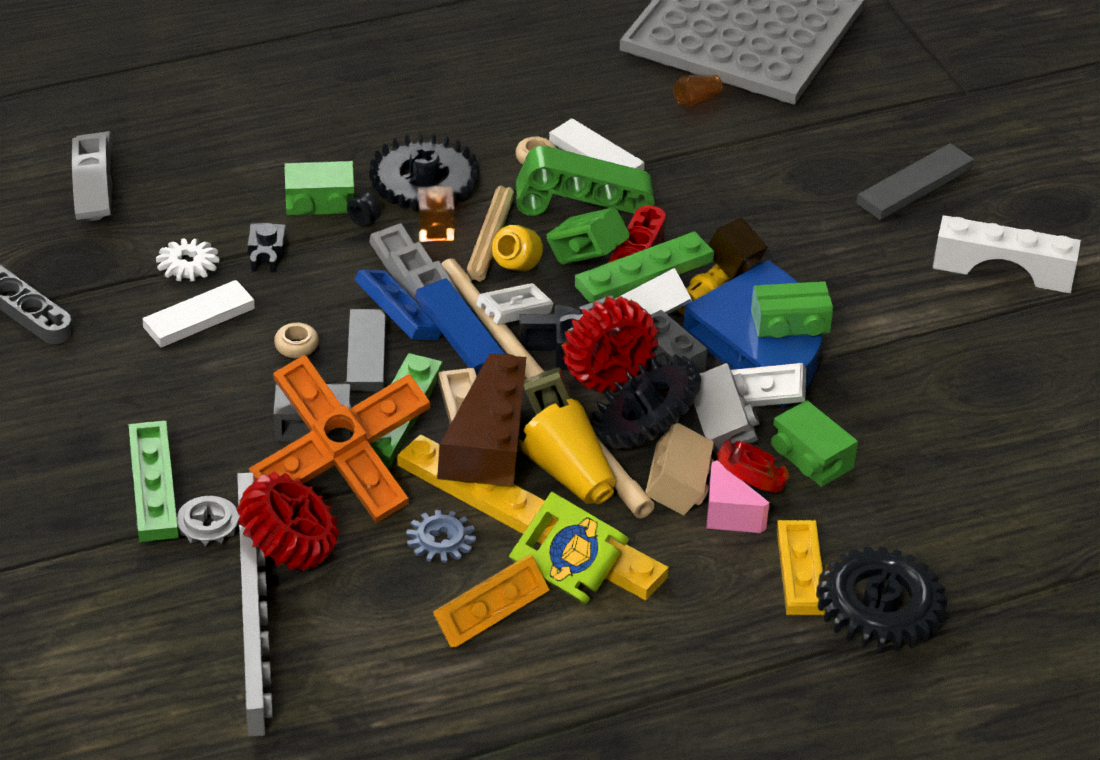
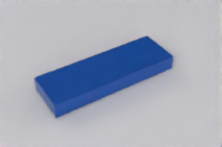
M367 269L358 271L355 281L411 339L439 340L442 333L426 311L387 271Z
M447 278L416 290V300L468 368H474L475 373L481 370L490 353L505 354Z

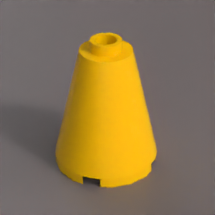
M566 399L569 405L561 408L557 403L548 406L538 413L524 428L523 431L527 436L524 442L519 439L520 449L527 457L586 504L604 503L613 495L616 479L584 407L578 400Z

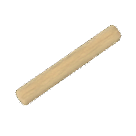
M499 186L494 193L467 266V275L471 281L475 279L480 282L486 277L493 257L492 241L495 234L504 227L514 199V191L511 187Z

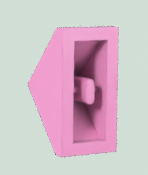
M716 460L711 463L706 529L754 533L765 531L769 502L741 479L726 470L719 461Z

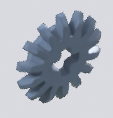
M435 510V515L430 517L427 513L421 514L423 519L421 523L416 520L411 522V526L415 530H407L406 536L412 539L407 541V545L411 548H417L414 550L416 556L428 553L426 559L429 562L433 561L437 554H440L442 563H446L448 553L452 558L459 560L462 555L458 551L469 553L472 550V547L468 544L476 542V536H470L475 531L473 525L463 527L468 521L465 516L458 520L454 518L456 512L450 511L449 515H443L441 510ZM441 532L447 533V538L450 540L444 539L441 543L435 542L434 536H439Z

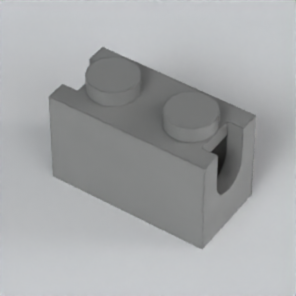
M728 363L701 373L700 391L695 395L694 405L705 437L714 442L712 450L716 456L724 441L730 440L732 445H734L735 441H744L749 444L757 441L758 437L754 426L759 425V420L752 404L746 405L744 395L749 394L742 374L733 375Z

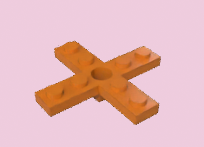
M306 355L301 356L273 373L275 382L311 432L250 467L249 472H253V481L257 478L259 479L262 474L268 476L275 472L280 476L287 473L292 480L300 478L302 484L335 465L376 524L408 505V497L370 444L430 409L429 399L410 373L350 409L346 405L342 406ZM335 428H346L353 433V436L345 442H334L327 437V434Z

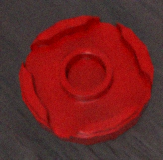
M730 440L724 441L717 454L719 462L726 470L742 481L765 491L782 492L790 478L789 472L784 465L781 466L780 470L773 465L776 459L771 454L744 441H735L734 445H732Z

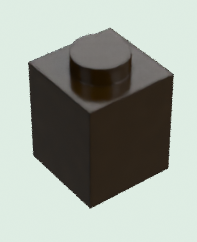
M742 217L717 228L708 244L714 251L713 260L730 280L762 264L761 259L768 248Z

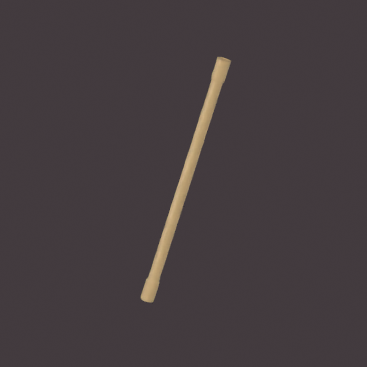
M452 258L443 261L441 265L465 303L506 354L527 357L525 377L530 378L544 372L505 323L497 325L493 321L495 315L488 316L485 313L486 307L479 308L476 305L481 293L472 284L470 277L458 262ZM597 437L616 479L614 487L618 491L619 497L636 518L648 516L654 509V502L645 495V491L628 475Z

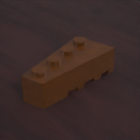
M489 354L440 442L437 479L513 487L527 357L511 354Z

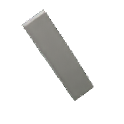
M401 223L370 235L369 243L387 270L418 304L419 302L415 298L416 290L444 278H447L458 292L439 260L432 262L420 241L413 243Z

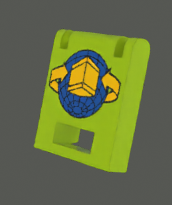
M551 491L509 557L514 562H517L525 556L533 555L546 582L587 605L591 598L585 592L577 589L580 583L596 592L621 555V552L616 547L608 543L609 539L611 538L625 546L629 538ZM554 518L557 522L539 550L533 549V546L551 519Z

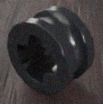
M362 192L347 203V211L350 218L360 227L368 226L371 221L377 220L381 215L378 202L369 193Z

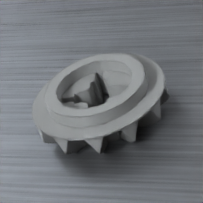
M218 496L194 498L185 503L177 513L179 534L187 536L190 544L201 540L205 547L209 541L213 540L222 544L225 536H234L235 527L239 525L237 522L239 519L237 508L227 499ZM208 515H211V519H213L211 526H203L205 519L208 518Z

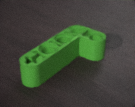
M537 146L531 149L516 179L517 207L522 214L527 216H536L543 213L553 194L608 208L614 207L617 210L635 214L640 207L654 206L655 203L652 179L648 172L549 146Z

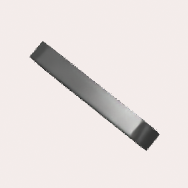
M0 265V310L47 343L59 344L71 338L72 324L70 315ZM8 291L18 292L17 294L12 296L1 295L2 293ZM28 308H40L37 312H24Z

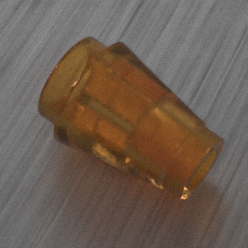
M683 75L673 85V95L676 102L687 107H692L722 91V82L717 75Z

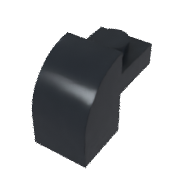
M555 305V314H520L519 341L527 351H555L556 368L560 367L561 370H569L562 358L565 353L561 346L568 340L565 333L560 331L559 319L569 314L580 315V312L568 306Z

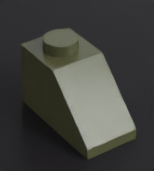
M560 367L542 372L524 381L525 392L536 415L555 403L560 408L567 406L569 403L566 399H572L569 386Z

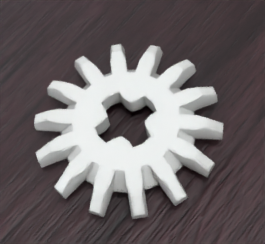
M185 238L181 239V245H178L176 242H170L168 247L159 250L161 255L156 257V262H161L157 266L158 270L167 269L164 276L168 278L171 275L177 276V281H181L182 278H189L190 281H195V277L200 275L205 278L208 276L206 271H215L217 268L213 263H219L220 260L216 256L218 254L216 248H212L209 242L199 244V239L196 238L190 244H187ZM188 255L193 257V261L187 262L185 259L182 260V256Z

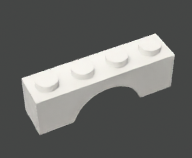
M943 215L933 268L968 274L975 265L983 261L1004 259L1015 262L1025 268L1032 276L1036 287L1071 293L1081 240Z

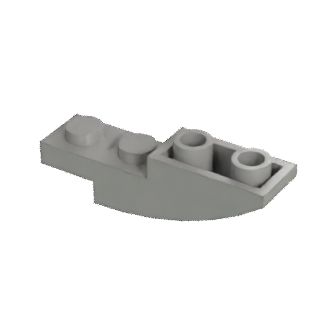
M110 131L78 135L72 139V180L76 220L87 219L95 221L111 215L113 183L110 174L112 153Z

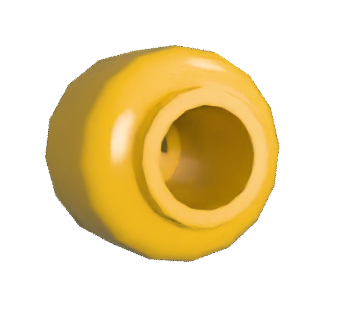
M508 225L501 228L495 234L492 241V254L500 266L517 272H526L533 269L539 263L543 255V244L535 231L520 225Z

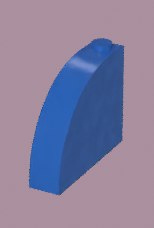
M769 260L685 305L683 328L703 344L707 351L723 364L728 363L731 370L803 363L806 368L807 389L818 368L822 334L816 336H784L781 338H758L751 314L753 286L798 283ZM787 403V404H776V405H777L779 408H783V407H785L786 405H788L789 403Z

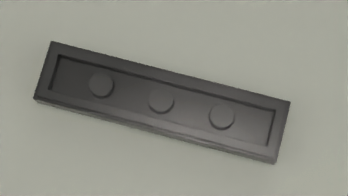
M950 143L859 193L856 204L881 220L971 170L974 158Z

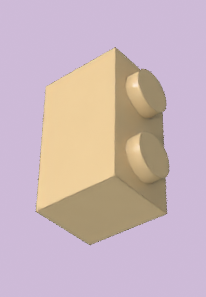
M678 422L675 425L672 424L669 430L656 443L645 495L682 515H685L694 504L700 505L709 490L706 479L711 471V463L714 462V459L711 458L714 442Z

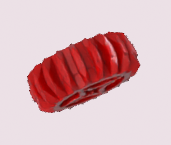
M607 296L603 304L594 301L591 310L582 309L583 316L579 320H572L573 330L564 332L568 341L561 345L565 353L562 358L570 370L569 373L588 389L593 388L600 393L605 388L614 392L616 389L614 381L624 386L629 380L626 372L632 374L633 377L638 375L637 373L640 371L638 364H642L646 369H649L646 361L656 357L652 348L659 344L655 336L658 330L653 323L654 320L651 318V315L639 303L634 302L632 299L629 301L622 296H619L616 300Z
M275 472L268 476L262 474L259 479H255L242 493L243 496L239 500L240 505L236 510L240 515L237 522L245 527L243 535L253 540L252 547L261 549L264 552V557L270 556L273 558L277 566L284 563L289 570L297 567L305 571L308 567L314 568L317 564H321L333 551L337 543L336 538L340 533L336 527L338 520L330 515L333 508L325 505L322 501L324 496L315 494L312 491V486L306 487L302 484L300 478L292 480L287 473L281 476Z

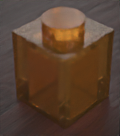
M432 186L418 188L420 241L454 240V199L452 187Z

